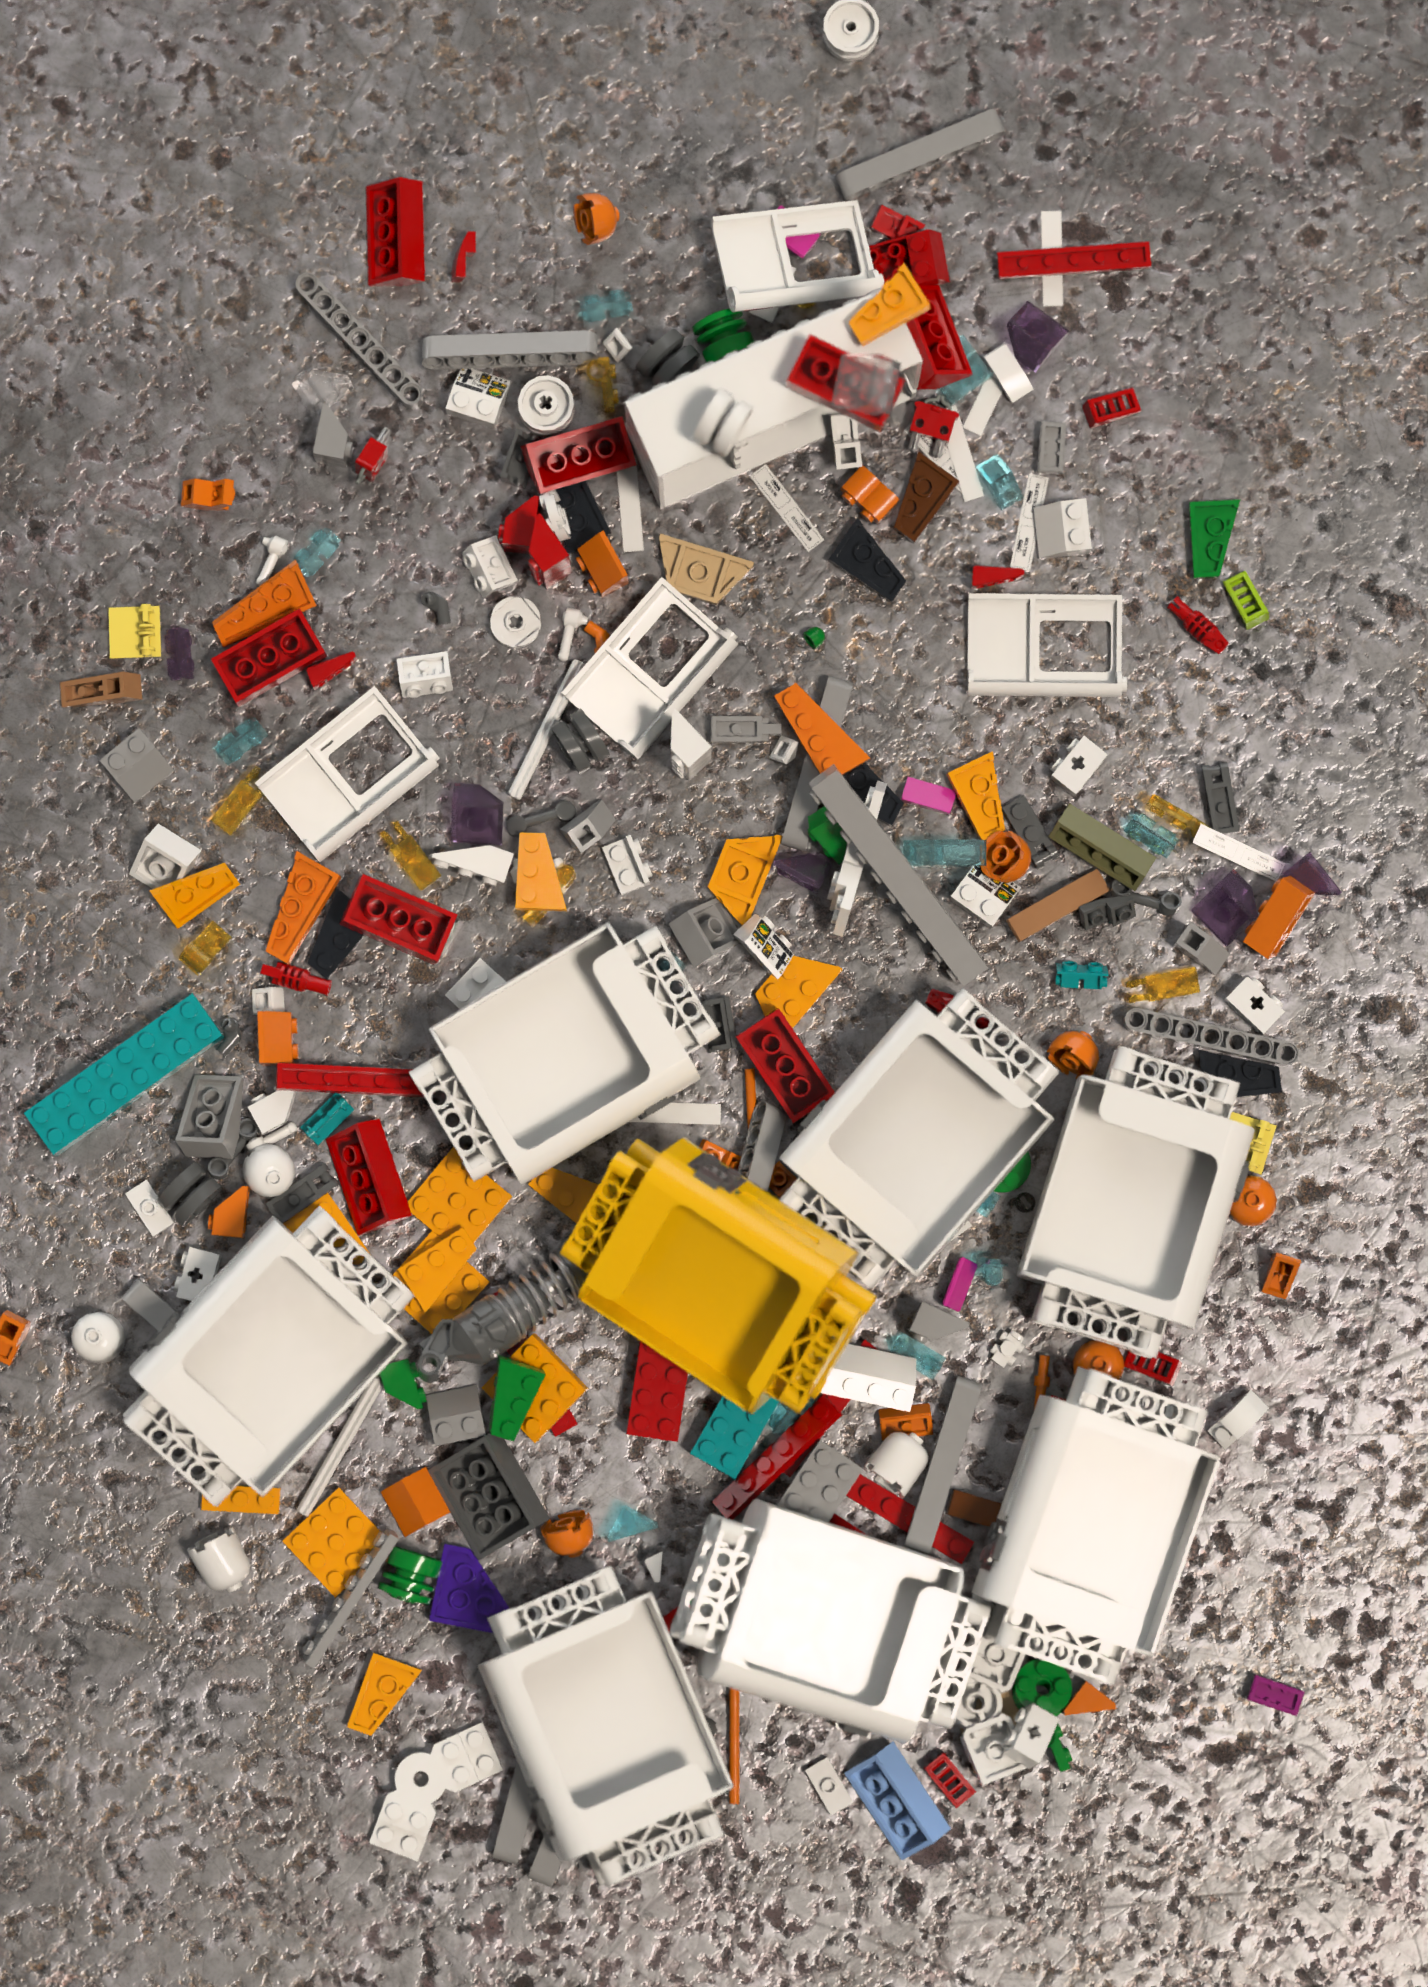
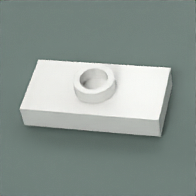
M148 1180L143 1181L125 1193L153 1237L175 1224L169 1212L157 1202L159 1197Z
M828 1757L805 1769L830 1815L853 1803Z

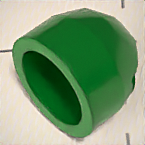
M819 627L809 628L803 633L805 641L814 650L821 646L825 640L824 631Z

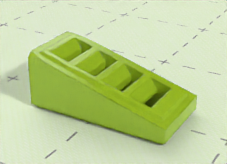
M1246 570L1223 581V585L1247 630L1270 618L1269 612ZM1243 582L1246 583L1245 586L1239 588L1236 591H1233V587ZM1250 591V595L1238 600L1237 597ZM1255 601V604L1243 609L1242 606Z

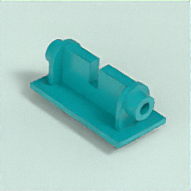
M1063 961L1062 964L1056 963L1057 974L1061 975H1056L1055 985H1060V988H1079V979H1084V989L1102 990V987H1107V977L1103 976L1109 975L1108 967L1103 966L1102 963L1090 962L1088 965H1077L1074 961Z
M335 1093L300 1128L319 1146L355 1109L339 1093Z

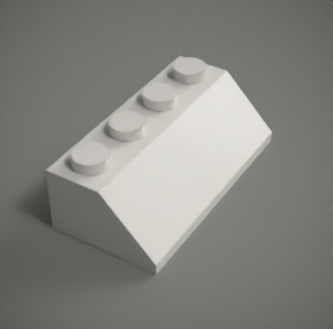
M675 709L672 712L671 727L672 770L681 779L686 777L690 781L712 760L711 746Z
M848 1344L820 1393L910 1412L916 1388V1358Z

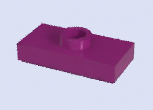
M1254 1675L1247 1700L1297 1716L1305 1691Z

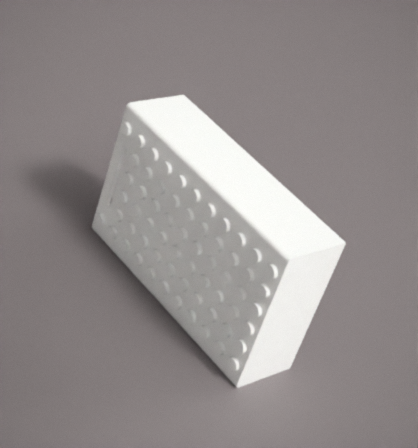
M874 289L867 293L865 297L858 300L857 298L849 300L840 308L826 310L815 319L801 321L790 330L776 332L765 341L753 342L742 351H733L725 355L724 359L717 362H708L692 373L685 372L677 376L676 380L667 384L666 382L654 386L651 391L629 397L628 401L624 402L627 434L660 510L832 435L830 415L841 413L786 387L787 379L810 334L904 379V387L894 407L916 398V388H918L923 360L906 323L863 347L849 327L848 322L882 289ZM721 388L733 394V404L729 412L741 400L754 406L743 432L726 457L713 451V443L717 433L711 442L706 445L693 439L703 412Z

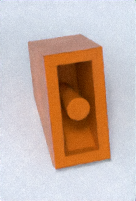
M248 1186L239 1188L214 1209V1215H209L208 1230H212V1235L245 1239L250 1194Z

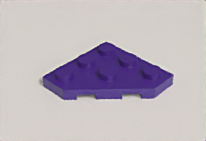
M444 1544L441 1558L443 1564L437 1578L429 1621L493 1633L487 1618L510 1609V1607L470 1548Z

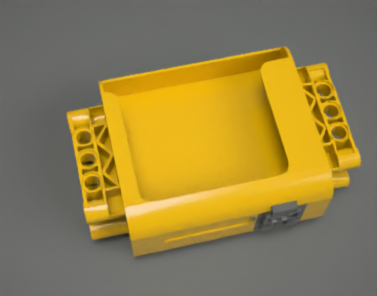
M685 1137L662 1153L639 1138L631 1145L627 1154L619 1151L609 1164L605 1176L571 1236L560 1251L562 1257L589 1274L579 1291V1300L749 1414L756 1412L771 1397L799 1414L810 1397L815 1399L820 1394L827 1382V1378L877 1298L876 1295L847 1277L858 1256V1251Z

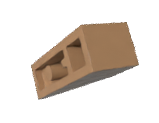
M117 672L60 682L62 708L142 700L141 674Z

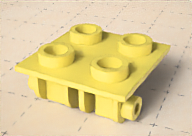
M141 604V607L109 608L110 659L161 657L160 606Z
M1232 1112L1231 1120L1255 1129L1246 1161L1250 1162L1249 1171L1262 1175L1276 1125Z

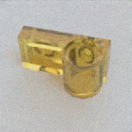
M600 357L599 359L592 360L587 365V379L591 385L602 387L605 413L615 412L614 404H619L618 389H612L611 380L616 379L615 364H610L609 357ZM595 368H602L605 374L601 378H594L591 372Z
M212 921L197 939L193 940L182 951L179 960L197 976H200L233 938Z

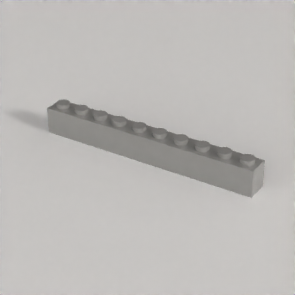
M833 764L810 781L809 784L812 791L809 793L818 805L820 803L825 805L828 810L824 813L833 825L838 822L843 830L840 834L848 844L852 842L858 848L855 853L862 863L866 864L868 862L872 866L873 870L870 872L879 884L885 883L888 887L886 894L894 904L897 902L901 904L904 908L901 913L909 924L913 921L919 928L916 930V933L924 943L927 941L931 943L934 947L931 952L938 962L945 961L949 967L946 972L954 982L959 980L965 986L987 970L988 966L837 767Z

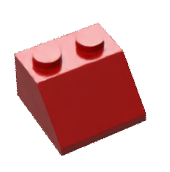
M539 496L531 497L505 518L504 525L500 524L498 540L499 544H503L504 552L529 555L535 517L540 513L541 504Z

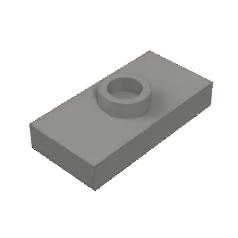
M1040 422L1037 473L1063 475L1066 423Z

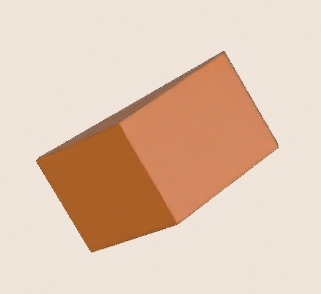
M1277 1252L1273 1253L1261 1292L1287 1299L1301 1260Z
M1084 1680L1070 1698L1063 1710V1715L1116 1709V1703Z

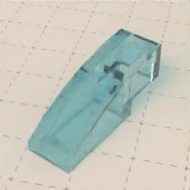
M986 840L903 841V855L913 868L986 866Z

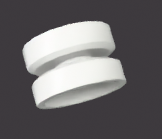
M840 0L828 9L824 18L823 40L827 50L834 57L843 61H858L873 51L878 41L879 19L875 10L863 0Z
M549 375L538 376L528 381L521 389L518 407L520 419L525 428L534 435L541 437H553L565 432L572 423L575 414L573 394L567 384L559 378ZM549 404L551 406V408L548 410L546 409V407L542 409L543 405Z
M721 388L703 412L693 439L706 445L711 442L717 433L713 443V451L726 457L743 432L754 406L741 400L729 412L733 404V394Z

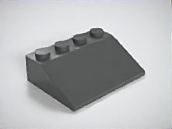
M488 1434L428 1470L478 1561L550 1520L503 1438Z

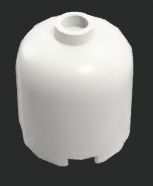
M96 1312L86 1314L76 1322L72 1330L71 1340L72 1346L78 1355L89 1362L100 1364L110 1362L118 1356L124 1348L126 1336L124 1327L118 1319L111 1314Z
M903 1432L891 1433L865 1463L863 1469L867 1473L872 1470L877 1475L874 1479L893 1494L898 1490L900 1497L904 1498L928 1463L927 1451L921 1445L924 1441L912 1432L909 1435Z
M233 1526L225 1528L226 1533L218 1536L217 1532L194 1543L196 1548L190 1547L187 1549L205 1584L214 1591L227 1589L230 1593L243 1586L241 1581L250 1572L249 1560Z

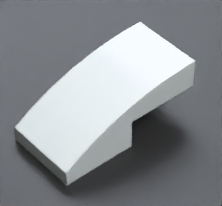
M1005 343L983 356L1010 402L1013 403L1034 390Z

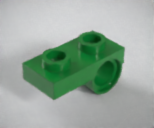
M1057 1723L1047 1748H1051L1060 1772L1071 1769L1069 1762L1073 1760L1068 1747L1063 1748L1059 1738L1063 1737V1733L1059 1723Z

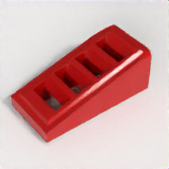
M1133 387L1089 399L1082 405L1089 428L1098 427L1141 412ZM1126 396L1130 409H1126L1122 397ZM1114 400L1117 402L1119 412L1116 411L1113 403ZM1105 403L1109 411L1108 415L1106 414V411L1103 406V404Z
M973 566L971 589L1023 579L1024 570L1022 568Z
M352 651L308 667L306 671L313 689H319L357 661L355 652Z
M1128 1351L1124 1360L1125 1368L1173 1387L1182 1366L1180 1360L1158 1352L1157 1358H1152L1148 1368L1144 1369L1147 1358L1141 1356L1136 1366L1133 1364L1136 1354ZM1158 1359L1162 1360L1158 1372L1154 1373L1153 1371ZM1168 1363L1172 1364L1167 1377L1163 1376Z
M944 1751L923 1767L956 1809L976 1793ZM946 1762L948 1766L935 1775L933 1771ZM952 1770L954 1774L942 1783L939 1779ZM959 1778L961 1782L948 1791L946 1787ZM965 1786L968 1790L955 1799L952 1795Z

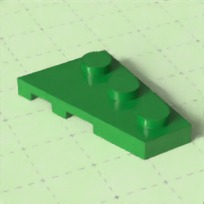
M1241 499L1189 502L1193 579L1219 578Z
M498 1355L497 1377H495L494 1401L491 1404L488 1430L491 1435L514 1442L546 1373L542 1369Z

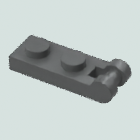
M1222 762L1219 763V766L1210 767V765L1201 766L1212 829L1224 835L1239 832L1228 763ZM1221 776L1222 782L1213 784L1212 777Z
M1025 795L1002 807L1015 833L1028 843L1031 851V861L1037 870L1044 867L1045 862L1051 859L1054 861L1060 857ZM1043 844L1046 851L1038 854L1035 848Z
M324 1163L290 1186L286 1192L271 1199L266 1203V1206L273 1216L283 1224L338 1187L340 1183L336 1178H332L328 1172L330 1170L329 1167ZM320 1177L325 1185L318 1189L313 1181Z

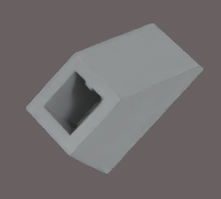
M600 799L560 828L572 848L582 853L599 841L616 819L603 800Z
M1191 922L1173 945L1214 975H1216L1230 955L1216 940Z

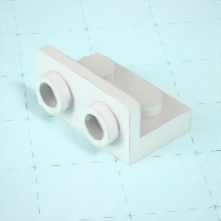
M496 535L473 543L462 552L464 564L470 570L474 578V585L483 598L488 597L494 591L514 585L518 581Z
M447 651L397 659L403 698H416L421 695L434 693L442 694L453 690Z
M627 835L624 839L602 847L621 896L650 884L648 878L652 877V873L648 863L642 864L639 854L643 853L638 839L633 840L631 835Z

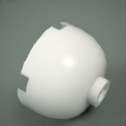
M266 1144L256 1147L249 1157L247 1155L243 1163L242 1172L245 1182L252 1191L260 1196L270 1198L279 1196L286 1192L294 1181L295 1168L293 1160L286 1151L277 1145Z

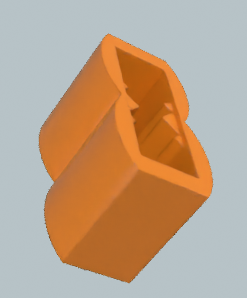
M863 465L841 487L843 493L841 497L850 506L857 505L862 510L860 512L861 516L869 523L874 521L876 524H879L900 500Z

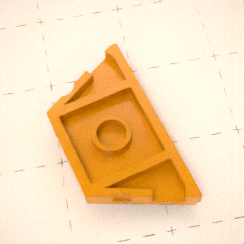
M781 835L726 839L707 888L741 926L752 916L783 836Z
M793 956L783 974L778 979L770 975L755 993V996L764 1016L779 1008L793 1029L843 969L838 966Z

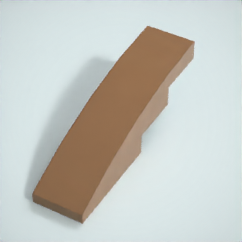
M1095 869L1012 916L1006 922L1018 942H1021L1079 909V906L1101 897L1109 892L1110 889L1099 870Z

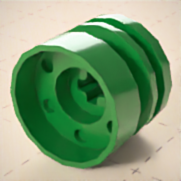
M730 308L719 310L692 326L694 335L699 336L697 343L699 345L710 344L702 351L706 363L711 361L717 362L724 359L725 355L733 351H742L748 345L755 342L751 332L738 333L747 325L745 319H740L743 316L742 311L732 312Z
M394 1546L386 1562L396 1567L395 1573L382 1572L381 1575L391 1579L392 1583L379 1582L378 1589L385 1591L393 1598L405 1602L430 1604L431 1597L421 1594V1591L423 1589L434 1592L435 1588L425 1583L426 1577L438 1578L443 1562Z

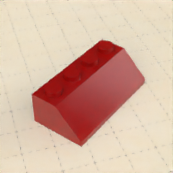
M397 177L366 186L368 286H409L424 282L423 181Z
M918 285L929 302L931 309L906 322L923 360L917 390L938 389L970 377L973 373L940 286Z
M622 416L521 446L527 470L539 494L637 465Z
M539 513L535 517L529 548L530 559L528 562L535 582L538 586L543 584L548 589L571 574L572 570L569 554L541 513Z
M380 1119L356 1123L326 1139L358 1236L396 1224L412 1216Z

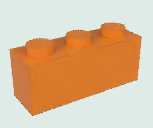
M1292 876L1279 878L1274 883L1271 889L1273 894L1270 899L1265 900L1258 910L1260 915L1257 920L1252 921L1245 930L1247 936L1243 942L1267 959L1277 956L1315 895V892Z

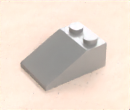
M194 1075L175 1139L185 1156L233 1159L240 1132L244 1080L242 1077Z

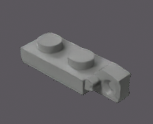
M711 716V743L768 742L769 736H782V725L769 724V718H762V716Z

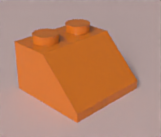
M604 530L577 549L579 556L575 559L582 572L587 570L591 579L587 581L594 594L599 592L600 596L604 597L629 584L628 575Z
M257 1011L259 1063L263 1067L276 1066L277 1063L294 1064V1059H299L298 1044H294L293 1034L298 1033L297 1018H293L291 1012Z

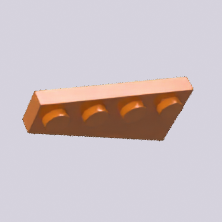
M295 559L215 619L212 624L222 646L225 647L259 632L299 608L304 612L317 605Z
M296 851L293 869L289 874L288 885L280 902L279 914L274 922L266 948L267 953L290 965L341 879L340 875Z

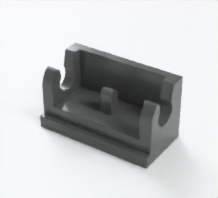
M516 429L500 475L501 482L522 489L526 488L530 474L527 470L521 446L539 441L536 435L529 436L524 431Z
M729 996L701 1002L706 1013L711 1017L721 1034L708 1042L709 1053L737 1049Z

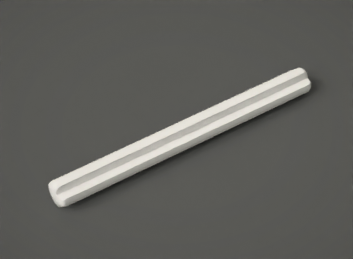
M576 659L572 661L508 792L511 797L518 800L522 798L553 734L550 727L559 722L569 702L561 692L585 665L583 662Z
M375 1378L364 1390L300 1502L297 1511L302 1515L309 1516L380 1393L383 1382Z

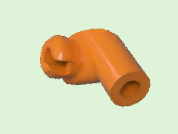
M591 620L584 629L586 633L595 638L597 647L594 649V653L610 637V634Z

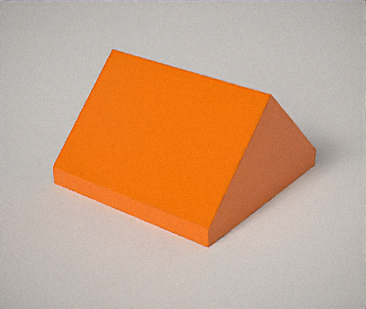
M427 1467L381 1491L405 1537L450 1513Z

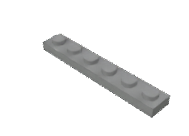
M386 1527L384 1532L377 1534L373 1542V1549L369 1554L366 1553L359 1563L360 1569L355 1576L351 1575L345 1584L346 1590L341 1597L338 1596L332 1603L330 1608L332 1611L327 1619L323 1618L316 1629L318 1633L314 1639L309 1640L302 1650V1657L308 1666L313 1669L315 1668L399 1540L394 1530Z

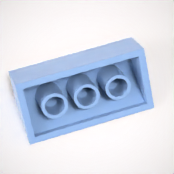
M894 1741L877 1750L844 1773L901 1860L933 1844L951 1829Z

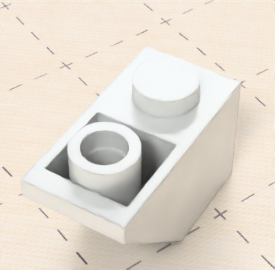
M274 1087L275 1092L267 1097L263 1093L251 1100L252 1105L248 1106V1109L264 1136L288 1122L297 1091L276 1090V1087Z

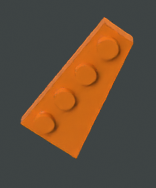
M797 683L774 695L776 702L819 774L834 764L840 773L844 775L870 760V757Z

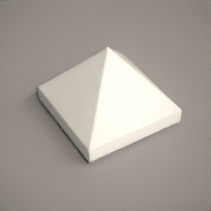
M618 328L614 329L602 342L617 363L632 349L628 339Z
M781 736L769 758L783 764H788L796 757L799 742Z

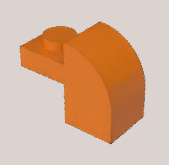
M194 478L183 481L181 506L200 510H229V506H232V501L235 497L234 480L207 481Z
M9 1310L2 1313L0 1318V1362L8 1366L12 1365L31 1325V1321Z

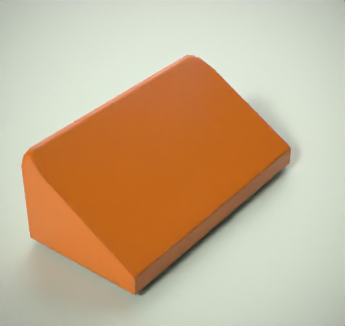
M929 1403L911 1405L910 1412L894 1408L878 1410L882 1441L894 1432H903L907 1435L912 1432L917 1436L933 1435Z

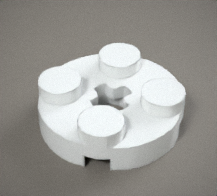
M556 490L539 496L543 510H547L549 516L545 521L558 540L561 542L571 539L569 535L571 530L564 508H561L560 504L557 505L556 503L561 501Z
M507 597L501 600L492 611L490 619L491 630L494 637L501 644L517 649L531 644L537 638L541 629V617L538 608L530 600L520 597ZM512 616L523 619L520 622V628H511L509 626Z

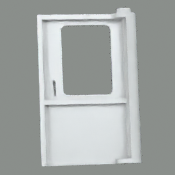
M858 200L712 217V234L728 304L732 312L864 297L874 289H882L884 285L883 275L879 274L873 267ZM843 230L851 232L860 268L859 275L797 282L794 279L785 241L786 237Z
M661 577L561 693L578 709L581 708L591 721L638 760L670 724L672 712L675 709L680 712L738 645L735 641L737 636L727 627L722 630ZM671 604H675L708 633V639L666 687H662L629 658V652Z
M969 593L968 696L1121 697L1122 692H1127V677H1122V595ZM1042 621L1109 622L1111 626L1110 670L1108 672L1040 670V623Z
M374 686L264 774L255 784L315 858L321 862L439 766L436 761L440 758L431 747L426 750ZM382 714L410 746L412 754L363 794L357 795L329 761V755L378 715Z

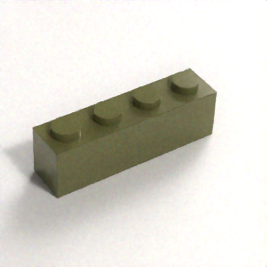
M1070 803L1048 836L1134 891L1137 890L1156 860V857Z

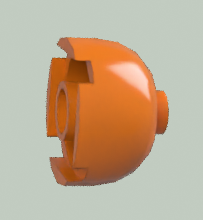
M599 193L578 195L576 199L580 200L578 204H574V220L577 232L583 231L585 236L584 239H581L583 243L591 245L609 239L613 235L620 218L618 208L606 196Z
M998 831L989 836L982 845L981 851L983 855L982 860L979 859V865L982 872L992 880L1003 883L1014 882L1022 878L1029 870L1031 851L1028 843L1018 834L1012 831Z
M1066 1031L1057 1036L1047 1049V1053L1050 1052L1048 1060L1052 1065L1066 1075L1069 1074V1071L1077 1074L1075 1079L1080 1075L1092 1076L1099 1062V1050L1092 1036L1084 1031Z
M1252 1175L1247 1176L1239 1200L1232 1203L1229 1216L1242 1226L1254 1227L1262 1225L1275 1212L1277 1203L1275 1190L1263 1178Z
M1090 1340L1082 1344L1075 1352L1072 1362L1073 1371L1075 1374L1078 1367L1087 1370L1092 1369L1120 1380L1124 1371V1358L1119 1348L1096 1340Z
M572 1510L559 1514L558 1518L561 1520L552 1523L550 1519L541 1526L540 1531L547 1547L555 1554L569 1556V1558L578 1557L583 1554V1550L589 1546L593 1539V1522L590 1513L585 1514L584 1510Z

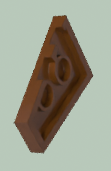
M919 451L894 526L897 532L913 543L917 541L960 482Z

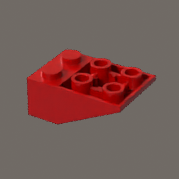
M926 229L869 246L873 267L879 274L883 275L884 284L898 273V269L903 264H905L917 285H941L950 282L942 234L940 232Z

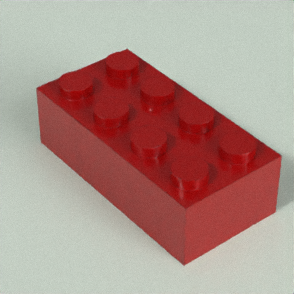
M810 334L787 379L786 387L881 433L904 387L905 380Z
M299 608L211 658V661L235 703L240 707L323 660L327 655Z
M362 874L357 881L340 925L435 965L439 961L457 914Z
M779 1008L736 1035V1038L793 1123L811 1112L823 1099L827 1101L835 1094Z
M640 1341L627 1435L678 1442L688 1372L642 1341Z

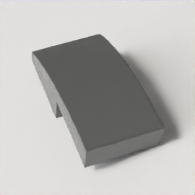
M1132 896L1109 897L1079 906L1081 925L1085 930L1098 926L1108 920L1114 927L1136 917Z

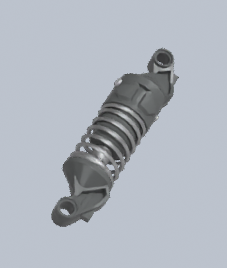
M569 1238L563 1239L558 1249L550 1253L549 1261L552 1269L546 1262L539 1261V1267L545 1279L541 1277L536 1269L530 1267L529 1275L532 1281L528 1280L523 1274H519L518 1279L520 1283L518 1285L513 1281H509L507 1289H498V1295L489 1294L454 1318L442 1319L435 1327L432 1335L419 1343L420 1348L423 1350L418 1361V1375L420 1379L427 1383L437 1381L447 1360L464 1361L483 1367L498 1357V1355L504 1354L505 1351L520 1342L521 1338L524 1339L527 1335V1330L535 1332L537 1324L545 1325L547 1323V1317L556 1318L557 1310L565 1312L568 1303L576 1305L579 1300V1291L589 1274L560 1255L562 1247ZM564 1290H566L574 1299L571 1300L569 1297H567L565 1295ZM559 1295L562 1298L563 1307L555 1302V1296ZM549 1303L552 1306L553 1314L549 1312ZM433 1364L436 1366V1369L432 1372H427L423 1369V1366Z

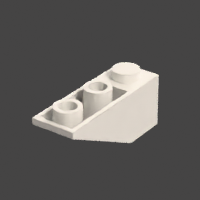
M488 845L430 854L428 859L434 860L433 865L448 870V867L451 866L457 868V873L472 878L474 874L482 877L481 882L496 886L497 883L505 882L514 854Z

